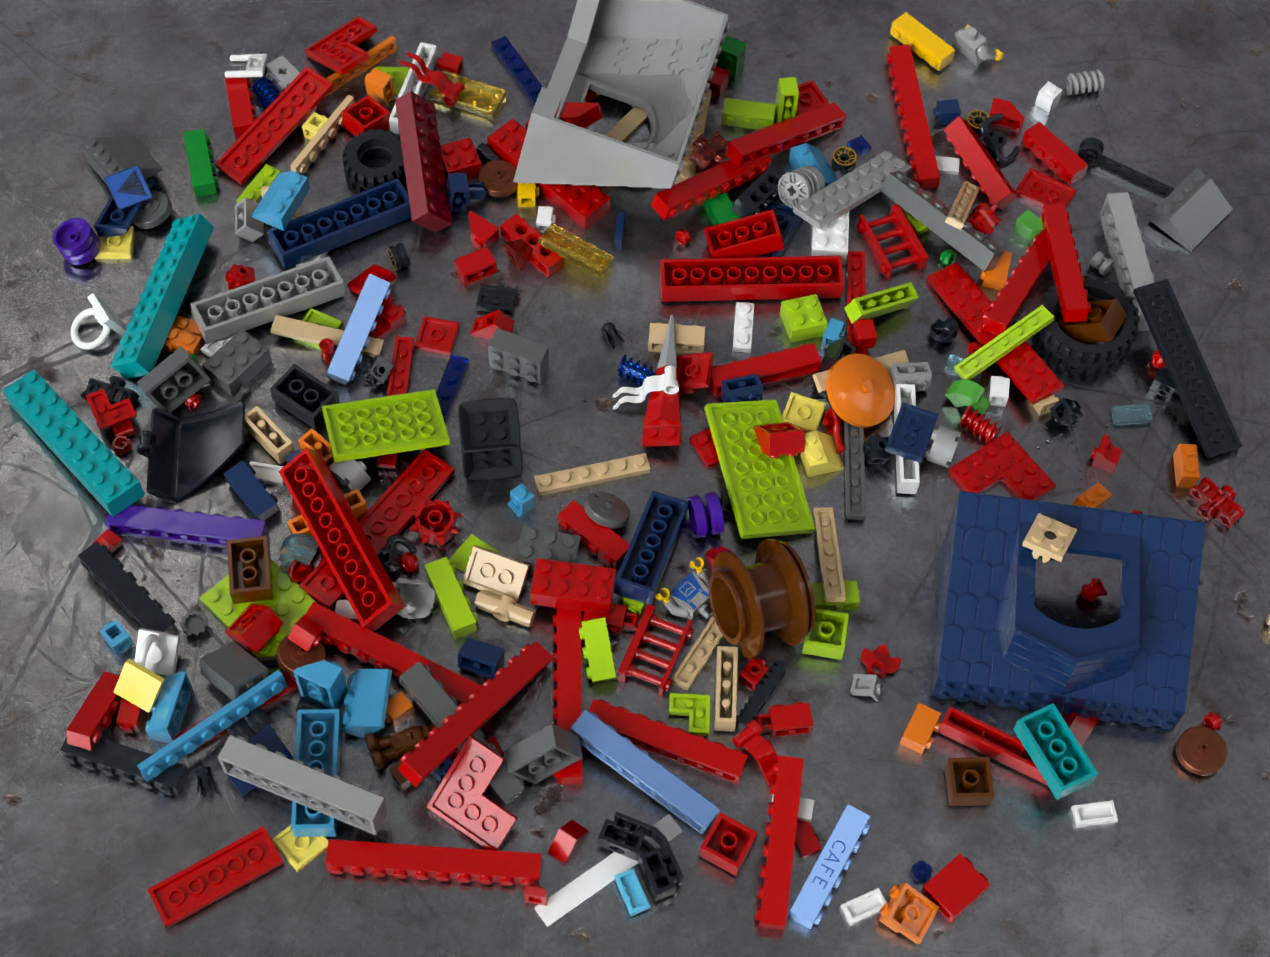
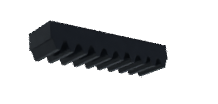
M782 659L774 660V664L770 666L769 672H766L765 678L761 679V684L757 685V690L753 691V695L749 697L748 703L744 704V709L740 710V715L736 716L735 726L740 732L747 727L746 724L751 720H755V717L759 715L786 675L789 666L787 662Z

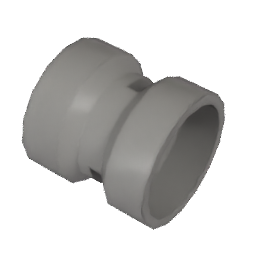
M1099 251L1093 256L1089 266L1098 269L1099 273L1105 276L1111 270L1115 261L1111 258H1106L1105 254Z

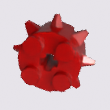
M982 202L972 209L973 212L966 219L975 230L984 233L986 236H989L995 230L994 227L1002 220L995 213L997 204L990 207L986 202Z
M427 499L426 504L423 503L417 511H412L416 517V523L409 527L410 531L418 532L419 537L422 539V544L426 542L437 546L445 545L454 534L460 533L455 526V522L462 515L452 511L449 505L450 501L434 500L435 502H432L430 499Z

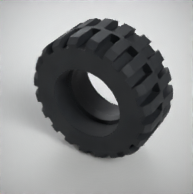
M370 129L365 133L364 131L360 132L359 136H354L350 139L351 142L346 144L342 154L345 177L349 185L356 189L357 192H364L396 178L399 179L402 186L407 183L399 135H394L393 132L388 130L385 132L383 129H378L377 131ZM373 158H385L391 161L386 166L380 168H369L363 165Z

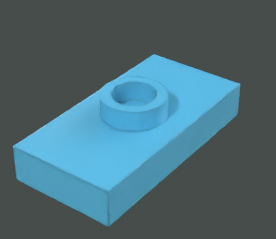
M634 868L614 876L630 916L650 909L651 906Z

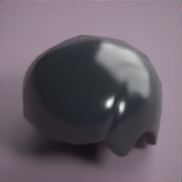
M947 317L945 321L937 319L930 326L929 333L936 342L949 343L956 338L959 324L952 317Z

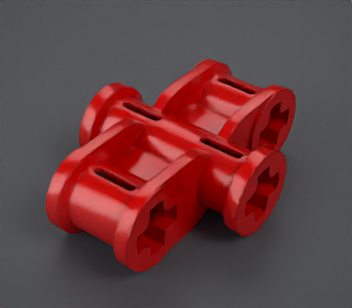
M1204 477L1200 484L1190 489L1193 499L1201 504L1197 510L1199 515L1205 520H1210L1214 516L1223 526L1231 528L1237 519H1241L1245 515L1242 507L1233 501L1237 495L1235 490L1229 485H1224L1220 489L1211 479Z

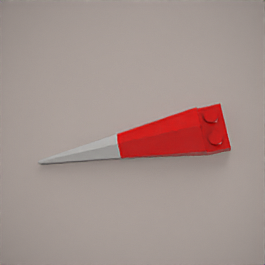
M671 314L655 376L665 374L664 369L666 366H674L676 368V380L678 381L674 317ZM664 390L651 392L643 422V447L681 445L682 422L679 391L675 394H667Z

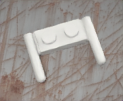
M267 54L230 55V61L248 62L246 70L225 71V77H263L268 60Z

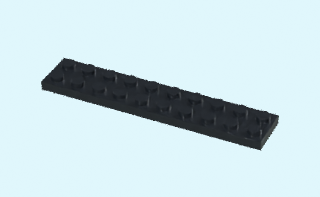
M1164 279L1135 288L1133 293L1206 458L1209 459L1240 449L1242 447L1241 441L1169 280Z

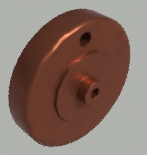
M504 160L490 161L480 169L478 182L484 183L486 194L490 196H509L518 189V182H513L517 167Z
M289 635L281 640L276 652V659L280 668L295 677L294 670L296 668L326 660V650L322 643L317 647L313 646L307 652L289 640Z
M1196 726L1187 729L1179 737L1176 744V755L1179 762L1188 771L1197 775H1211L1224 765L1227 758V747L1217 732L1207 727Z

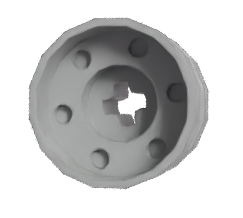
M803 166L784 174L779 179L778 194L786 206L793 208V206L825 188V180L817 168Z

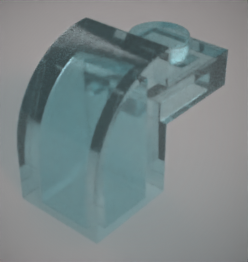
M299 533L286 537L279 552L281 553L278 560L281 562L279 571L287 573L293 560L309 566L318 548L315 538Z

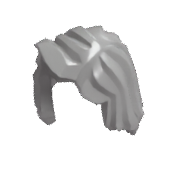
M398 578L395 582H392L405 605L397 613L398 615L408 619L430 616L437 599V594L429 584L423 580H407L405 578Z

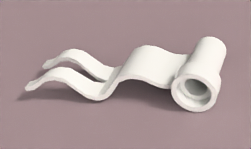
M666 366L664 369L665 374L647 377L640 387H621L613 394V398H616L621 393H631L639 396L622 397L613 406V410L625 402L641 403L649 392L664 390L667 394L677 393L679 391V383L676 380V368L674 366Z

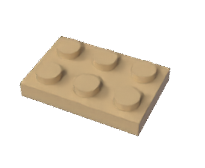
M475 545L473 546L462 583L499 597L502 595L509 596L518 603L530 565Z

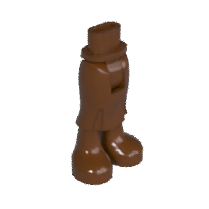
M423 724V727L422 725L412 726L397 733H390V736L377 738L373 733L365 734L366 744L376 770L382 769L385 763L396 757L400 758L408 751L414 752L416 750L414 748L421 739L426 741L429 738L428 734L436 727L435 724L428 726ZM389 746H391V748H392V749L387 750V751H382V752L380 751V750H382V749H384V748H387V747H389Z

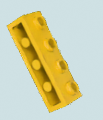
M907 12L892 22L890 34L904 45L910 44V49L929 63L930 66L941 71L953 61L955 49Z

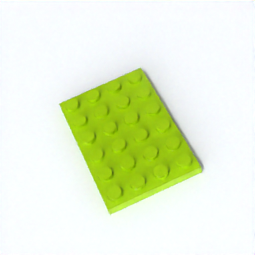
M435 389L322 406L334 463L450 445L449 435Z
M272 559L274 599L233 604L229 589V574L200 597V601L227 628L251 603L270 607L284 624L280 627V631L266 642V646L257 653L251 652L256 658L276 656L281 640L290 634L294 624L306 614L311 604L315 602L304 590L299 588L296 582L291 581L288 574ZM280 667L268 668L272 674L277 670L284 673Z

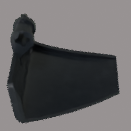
M239 402L212 411L184 417H177L158 408L152 409L150 431L143 430L138 433L140 444L137 447V452L148 458L147 493L169 503H178L222 468L244 444L245 403Z

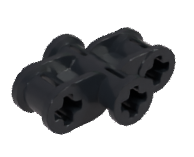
M111 376L109 384L91 378L88 381V387L81 394V397L87 401L86 395L104 389L111 405L129 398L133 406L134 402L139 399V395L135 391L124 388L126 386L125 381L117 376Z

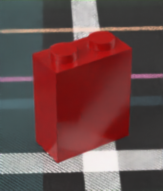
M959 854L923 886L921 893L939 907L938 911L952 923L987 892L990 884L987 877L973 867L970 859Z

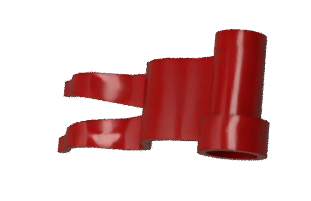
M408 52L406 55L415 59L420 64L423 74L413 63L401 60L400 64L411 68L420 82L435 85L444 95L442 98L443 102L447 106L453 107L465 86L461 82L453 84L440 71L429 70L420 56Z
M751 720L746 724L747 727L732 739V742L737 748L744 747L754 756L765 775L775 781L776 774H772L773 762H777L778 756L774 748L760 735L763 733L761 726L755 720Z

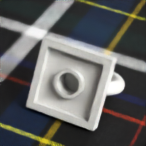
M94 293L87 297L93 308L86 309L78 314L71 326V338L74 344L85 350L95 349L102 345L108 338L111 329L121 336H124L126 332V327L114 308ZM94 315L103 326V331L96 340L84 342L79 338V326L85 318Z
M145 628L139 629L135 662L157 674H174L176 672L181 636Z

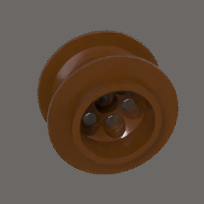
M775 539L762 541L756 552L755 564L745 566L740 558L731 551H723L717 554L709 580L710 604L720 632L730 644L738 647V652L746 658L758 656L762 651L764 633L774 630L785 643L792 646L802 643L811 634L816 616L811 582L802 560L788 543L778 542Z

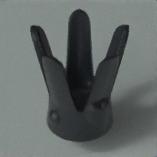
M612 322L604 323L601 332L606 336L608 346L610 343L613 349L616 348L613 340L614 337L621 343L625 342L620 334L625 335L617 330Z
M722 489L719 501L724 519V517L731 515V502L729 497L726 498V490Z
M201 765V768L197 769L195 774L198 779L197 794L200 784L201 796L204 798L206 796V787L210 786L212 792L217 794L216 787L218 785L212 776L211 767H203Z

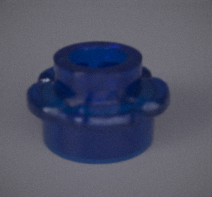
M917 861V864H913L911 871L916 880L927 881L931 878L932 867L930 864H926L925 861Z

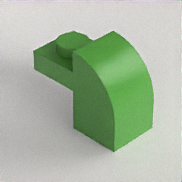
M1027 210L1016 219L1013 230L1021 237L1033 241L1035 235L1039 236L1043 230L1041 216L1038 218Z
M970 380L953 381L945 394L955 407L966 405L969 407L971 405L972 412L978 409L977 416H980L982 413L985 414L991 404L983 395L985 389Z

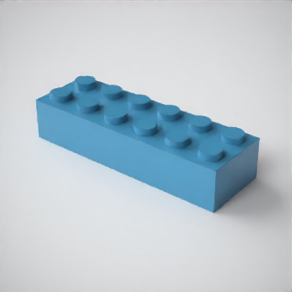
M340 709L298 710L295 759L302 761L309 768L317 767L331 777L333 775L339 776L342 729ZM292 801L291 830L294 837L337 836V819Z

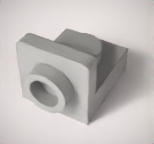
M854 674L850 692L853 696H871L875 701H880V697L884 693V684L877 675Z

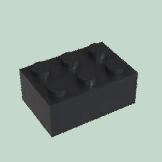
M295 363L270 388L272 400L315 430L325 421L322 406L340 403L336 390Z

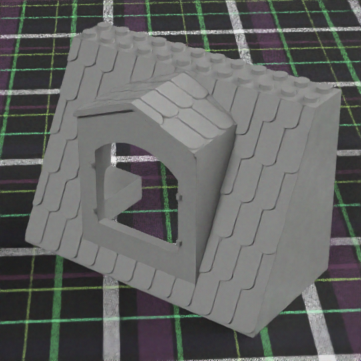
M577 0L568 36L547 88H541L533 108L513 182L671 188L673 181H678L680 175L678 170L681 171L685 159L682 157L686 158L689 146L686 144L690 145L693 137L691 131H695L698 122L695 118H699L702 110L699 105L703 106L706 95H703V93L707 94L710 85L707 80L711 81L714 71L711 68L715 69L718 59L715 56L719 57L722 47L719 44L723 45L726 35L723 32L727 33L730 24L727 22L729 15L689 0ZM588 90L596 92L597 95L602 94L630 104L633 108L644 109L650 121L651 136L648 142L624 143L562 121L560 116L566 102L584 103Z

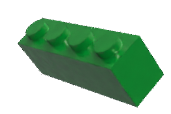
M204 128L183 132L195 196L201 197L217 194L216 186H219L217 175H213L216 172L215 163L211 162V159H214L212 148L208 149V146L211 145L209 135H205Z
M723 192L714 199L706 200L703 203L714 226L741 218L731 211L734 202L730 201L728 192Z

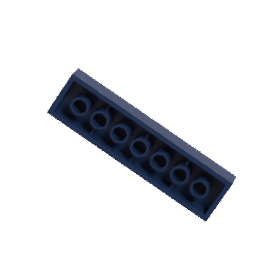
M396 178L293 219L284 231L276 227L268 229L269 244L284 269L411 218L409 196L399 179Z

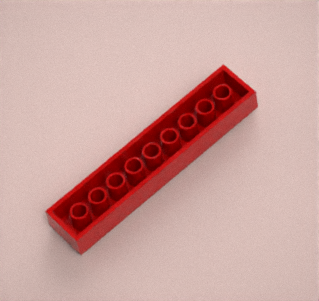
M841 256L660 259L661 302L796 299L817 294L818 298H842L844 290Z
M306 447L279 470V473L362 627L377 630L402 610L405 605L321 453Z

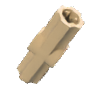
M483 590L478 592L474 607L492 613L495 618L501 621L508 622L511 620L527 627L532 625L536 610L518 604L509 596L502 595L499 597Z

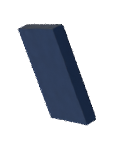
M903 402L885 451L922 463L939 414Z
M270 724L248 739L250 744H261L270 752H280L290 760L294 758ZM226 774L241 796L246 795L256 787Z

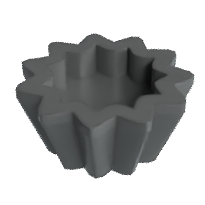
M196 609L193 612L187 611L186 616L181 617L182 622L179 624L182 627V632L190 637L203 635L209 626L207 623L208 617L204 616L203 611L198 612Z

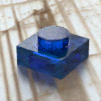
M862 135L847 142V147L856 152L857 158L871 151L870 144Z

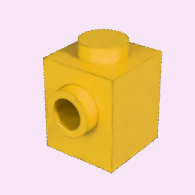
M518 183V207H536L539 187H536V183Z

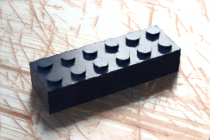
M652 490L616 577L614 594L652 605L686 519L689 502Z

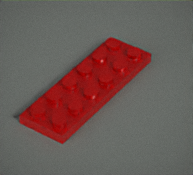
M262 826L147 889L166 928L279 867L284 862L265 827Z

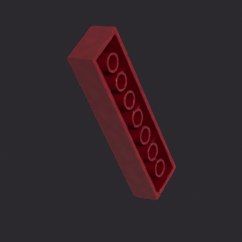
M409 91L396 99L395 104L412 222L438 232L451 225L452 221L434 103Z

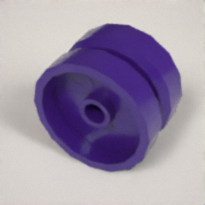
M72 218L58 226L53 235L54 245L68 263L73 265H82L90 262L97 256L101 248L100 238L88 222L81 218Z
M716 492L706 493L703 501L699 495L687 498V502H689L688 515L690 525L696 539L706 537L708 529L712 535L724 533L723 513Z

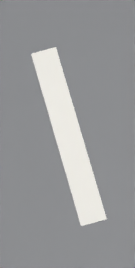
M670 814L652 825L666 836L668 842L683 832ZM645 836V840L655 849L661 848L652 838ZM614 852L550 896L547 906L538 905L534 909L548 927L614 881L615 875L638 864V861Z

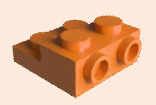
M178 315L169 331L163 349L168 352H175L182 346L189 354L198 356L206 342L195 321Z
M907 883L894 885L889 892V896H891L890 901L885 903L879 911L881 914L879 921L894 932L902 933L915 944H921L939 907Z

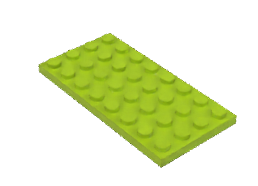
M777 400L706 404L704 407L741 539L813 533L815 526L794 456L784 454L780 455L779 458H769L768 455L762 453L754 432V426L783 422Z

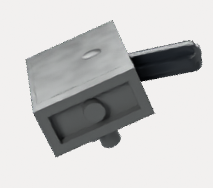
M234 641L200 658L201 675L232 700L267 678L268 668L280 667L276 656L255 659Z

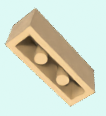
M660 322L650 323L649 352L662 351L668 324ZM674 324L676 353H703L705 327Z
M258 406L245 414V429L280 465L287 461L285 455L295 451L293 442Z

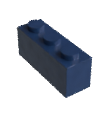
M241 461L225 472L224 477L253 516L264 521L279 510L277 506L278 500L273 493L269 494L265 490L267 486L261 478L258 480L254 476L256 472L253 467Z

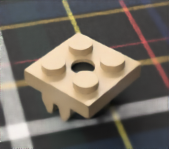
M1038 513L1022 546L1031 549L1034 559L1040 558L1043 563L1052 560L1062 562L1076 535L1077 529Z

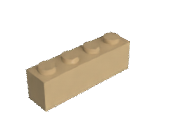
M717 647L714 731H735L738 647Z

